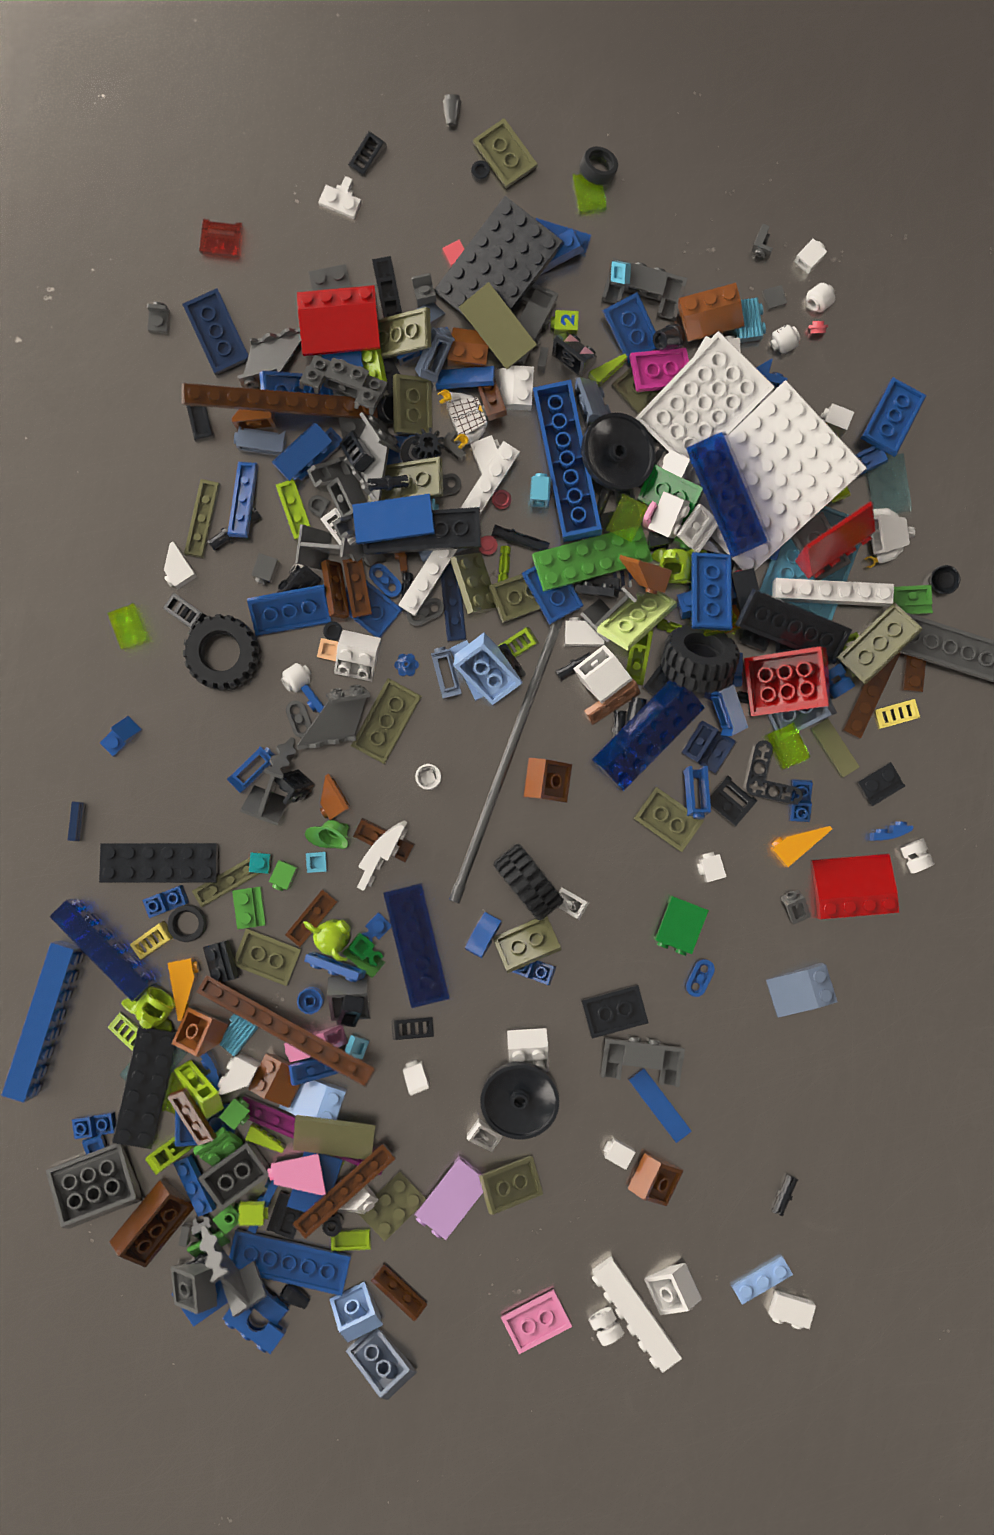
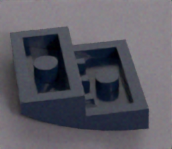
M702 720L683 749L682 754L702 767L708 766V771L717 775L737 742L728 736L721 735L717 728Z

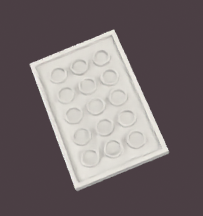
M718 331L636 416V419L669 452L672 450L696 461V467L774 388V385Z

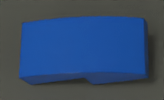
M792 779V786L802 791L803 799L797 805L790 804V821L810 822L813 782L812 780ZM795 790L791 793V801L799 798Z
M895 822V825L889 826V833L888 829H876V833H870V841L900 837L912 831L913 826H907V822Z
M182 885L142 900L149 918L189 903Z
M485 912L470 936L465 950L482 958L492 944V939L502 925V921Z
M538 960L512 972L550 985L556 967Z
M209 1050L200 1056L202 1058L201 1063L206 1070L210 1069L211 1073L206 1078L219 1092L220 1087H218L222 1075L214 1055Z
M111 1112L72 1119L74 1139L114 1133L116 1126L115 1113Z
M265 1289L267 1297L252 1307L267 1320L278 1325L289 1309L277 1296L272 1297Z

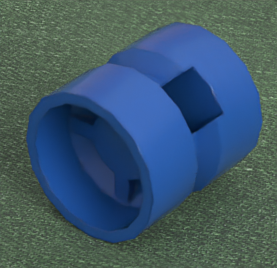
M841 663L829 670V693L833 699L856 686L850 677L845 676L846 670ZM839 675L841 680L834 684L831 679Z
M307 987L297 997L298 1008L305 1014L316 1013L325 1003L324 993L318 987Z

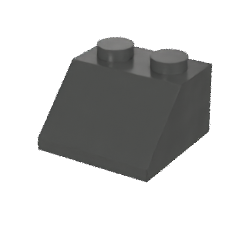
M367 975L356 982L348 981L345 977L340 976L328 977L327 997L331 1021L337 1020L346 995L363 998V1011L359 1019H370Z
M202 1263L171 1266L174 1305L196 1314L216 1307L217 1291L215 1283H211L214 1273L213 1269L207 1268Z

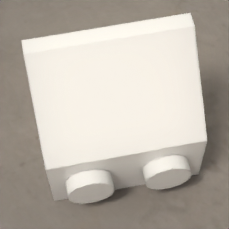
M514 365L508 370L506 368L495 370V379L506 409L531 411L534 367Z
M686 1263L671 1265L644 1278L660 1315L689 1311L702 1300Z

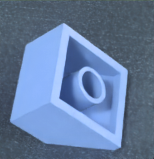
M365 1281L344 1291L342 1296L336 1295L329 1299L339 1333L347 1342L383 1325L379 1309Z

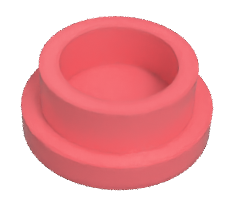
M813 321V325H809L811 333H826V328H828V325H824V321Z
M497 490L492 496V503L498 509H505L511 503V495L506 490Z
M489 535L482 537V547L479 550L484 555L495 553L498 547L496 539Z

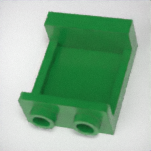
M670 896L667 902V909L654 940L658 941V946L666 949L669 946L676 948V953L686 956L687 953H693L709 910Z

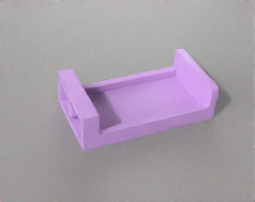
M459 1155L454 1165L415 1212L416 1220L423 1226L428 1225L436 1237L439 1239L443 1237L446 1240L483 1193L479 1175H482V1173Z

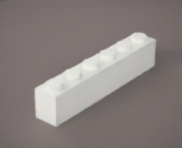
M776 578L772 581V596L786 602L888 607L893 604L894 584Z
M610 1256L593 1268L594 1276L592 1279L598 1287L602 1286L606 1291L603 1294L609 1303L613 1302L617 1307L615 1311L619 1318L627 1321L628 1325L626 1327L631 1335H636L639 1338L638 1344L644 1353L648 1351L651 1356L649 1360L655 1369L659 1367L663 1373L682 1359L680 1352L614 1258Z

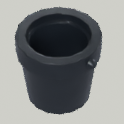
M670 324L656 331L653 335V343L658 350L678 349L683 346L685 341L684 331L678 324Z

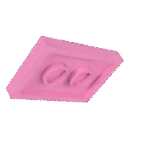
M554 1289L501 1316L519 1354L572 1327Z

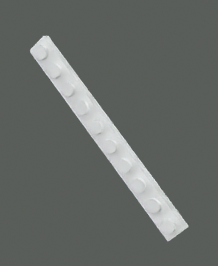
M503 441L461 508L479 507L481 514L520 454V451ZM458 549L432 551L398 606L416 616L450 563V558L455 555Z

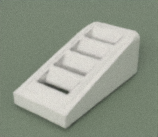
M335 507L320 519L337 543L341 545L342 541L337 536L336 530L332 529L333 523L329 524L327 522L334 515H337L338 518L341 517ZM356 536L347 539L350 545L356 541Z

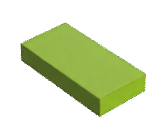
M370 1228L341 1229L337 1236L331 1237V1251L371 1250Z

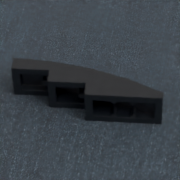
M391 256L372 259L383 318L401 314L402 309Z

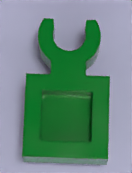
M361 933L357 934L347 948L359 960L364 961L367 958L369 965L372 967L378 965L373 960L374 956H377L379 959L384 957L382 953L372 950L375 945Z

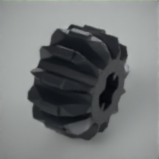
M431 427L429 428V433H426L425 429L422 428V435L417 432L415 433L417 439L412 440V444L416 445L413 448V452L419 451L417 454L418 458H421L423 455H425L424 459H428V456L434 458L435 454L438 456L442 455L439 449H445V445L442 444L444 437H438L440 434L438 430L432 434L433 430ZM425 441H427L428 443L429 441H431L432 447L430 448L428 446V448H426Z

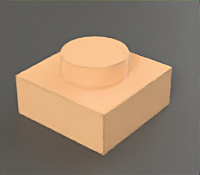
M321 638L317 658L336 662L338 642Z

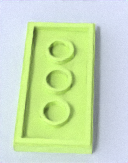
M657 591V594L646 592L643 596L637 595L638 600L635 603L631 599L627 600L597 627V632L628 651L677 607V601L660 591Z

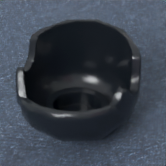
M393 394L383 396L377 405L379 419L387 424H394Z
M950 565L937 567L930 577L933 590L943 595L954 593L959 588L961 581L959 572Z

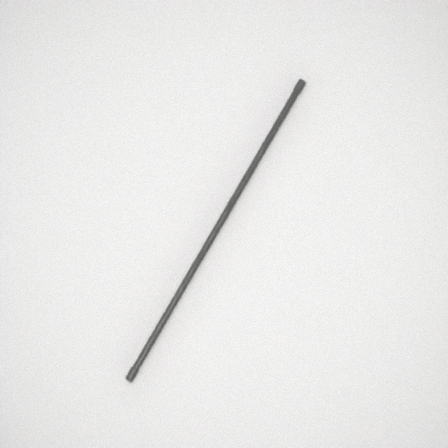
M605 487L602 488L597 501L599 518L600 514L604 513L612 491ZM565 617L552 623L457 881L448 899L459 904L465 884Z

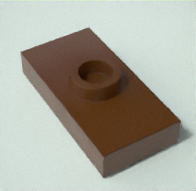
M407 552L394 553L395 560L399 559L401 574L409 572Z

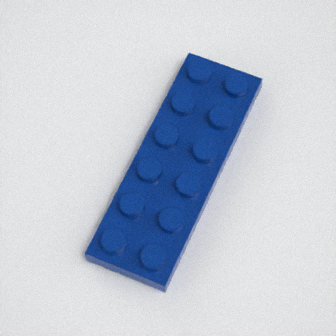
M236 1229L229 1258L238 1270H241L253 1261L256 1262L261 1278L342 1296L351 1255Z

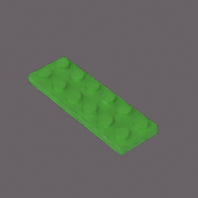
M642 525L532 554L543 592L627 570L619 559L620 555L647 563L653 561Z

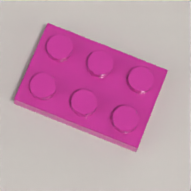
M678 348L631 353L629 358L636 392L662 390L689 362L687 349Z

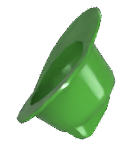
M328 820L321 827L308 828L305 832V837L310 843L318 847L344 849L348 846L346 837L349 826L336 820Z

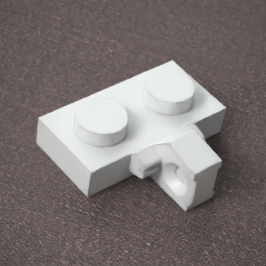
M345 176L341 186L337 185L336 189L326 185L318 203L325 208L355 219L362 201L353 196L354 192L351 190L353 179Z

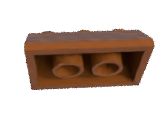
M736 283L679 298L678 308L687 342L715 335L718 331L723 333L744 327L742 304Z

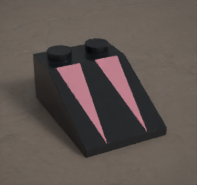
M568 332L556 335L553 340L552 356L578 377L583 378L596 362V352L590 346L585 347L580 343L581 340L575 334L570 335Z

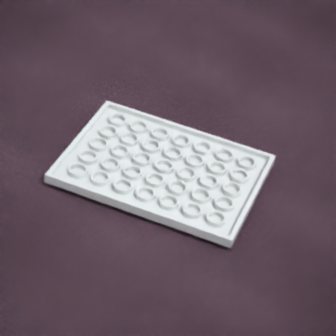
M785 380L693 469L687 480L706 488L699 504H702L716 520L720 521V524L711 535L712 538L727 554H731V558L742 570L754 568L756 571L867 467Z

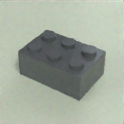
M247 1141L204 1172L198 1179L222 1211L269 1176L268 1169L270 1166L255 1145Z

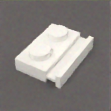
M697 504L676 536L688 547H691L694 552L699 553L720 524V521L716 520L702 504Z

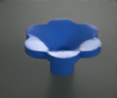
M411 653L407 655L400 654L394 666L400 676H413L415 670L419 667V663Z

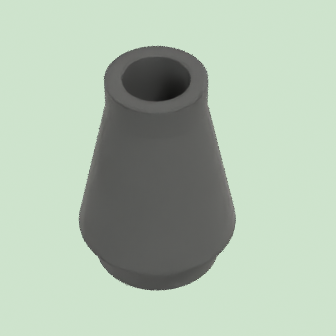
M445 95L443 105L447 125H458L462 103L459 95Z

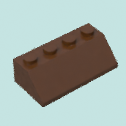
M159 1180L109 1243L118 1257L146 1268L192 1212L194 1207L191 1201L175 1187Z

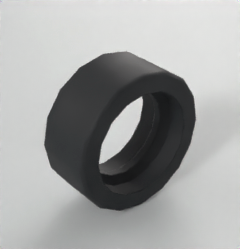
M598 146L590 147L585 151L579 165L583 177L596 185H605L611 182L619 166L617 158L611 151ZM595 160L601 162L606 166L608 171H600L596 169L594 166H592L590 161Z
M184 905L172 911L167 925L173 938L180 942H191L203 935L206 930L207 921L201 909L193 905ZM184 912H191L198 918V928L191 935H183L176 928V919Z

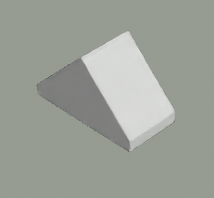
M561 887L559 893L564 901L558 908L580 920L589 903Z
M479 1118L467 1133L469 1141L490 1152L495 1149L503 1137Z

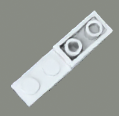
M402 821L387 830L366 853L358 866L365 870L357 888L364 891L367 886L371 887L376 878L373 875L375 870H380L384 859L388 861L391 856L395 857L400 847L397 843L399 839H404L408 831L405 828L406 821Z

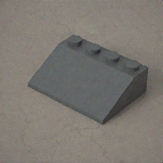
M122 1144L110 1145L46 1170L61 1228L71 1229L143 1201L138 1181Z

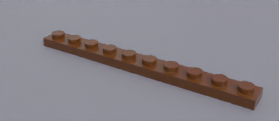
M190 383L182 384V405L362 419L359 415L361 412L370 415L369 408L361 405L359 409L354 408L356 399L348 396ZM377 407L373 414L376 419L378 418Z
M206 975L197 990V993L364 1087L368 1085L376 1071L375 1068Z

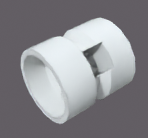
M432 764L422 765L415 775L418 785L426 790L437 788L442 779L439 769Z
M924 838L900 847L903 857L908 859L906 864L910 873L922 871L935 864L931 854L926 852L928 847Z
M611 1307L603 1308L589 1318L593 1329L598 1331L597 1337L603 1346L617 1341L624 1335L620 1323L615 1322L616 1316Z

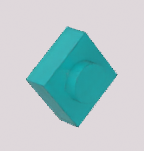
M251 852L249 872L269 874L271 854Z

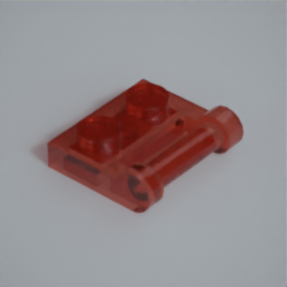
M203 219L199 252L201 254L239 257L243 229L242 223L212 222L210 219ZM209 230L234 232V235L209 233Z

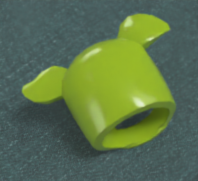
M660 548L652 553V559L660 562V567L672 570L668 583L685 584L691 582V555L694 552L693 549L685 551L676 548L668 550ZM701 550L699 553H707V551Z
M328 920L317 928L307 921L303 922L305 927L313 933L314 944L321 953L333 956L337 961L348 960L339 955V952L347 946L351 938V929L344 920Z
M149 987L138 1001L132 998H126L122 1001L121 1004L131 1014L136 1015L143 1028L155 1027L172 1031L171 1021L167 1020V1018L173 1011L175 1002L165 991L156 987Z

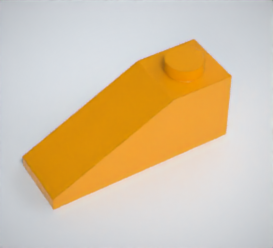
M825 826L785 836L784 838L780 836L772 843L773 847L770 850L784 867H789L828 834L832 828L831 826Z
M194 957L168 963L178 1021H182L186 1009L189 1007L198 977L199 964L198 961L194 960Z

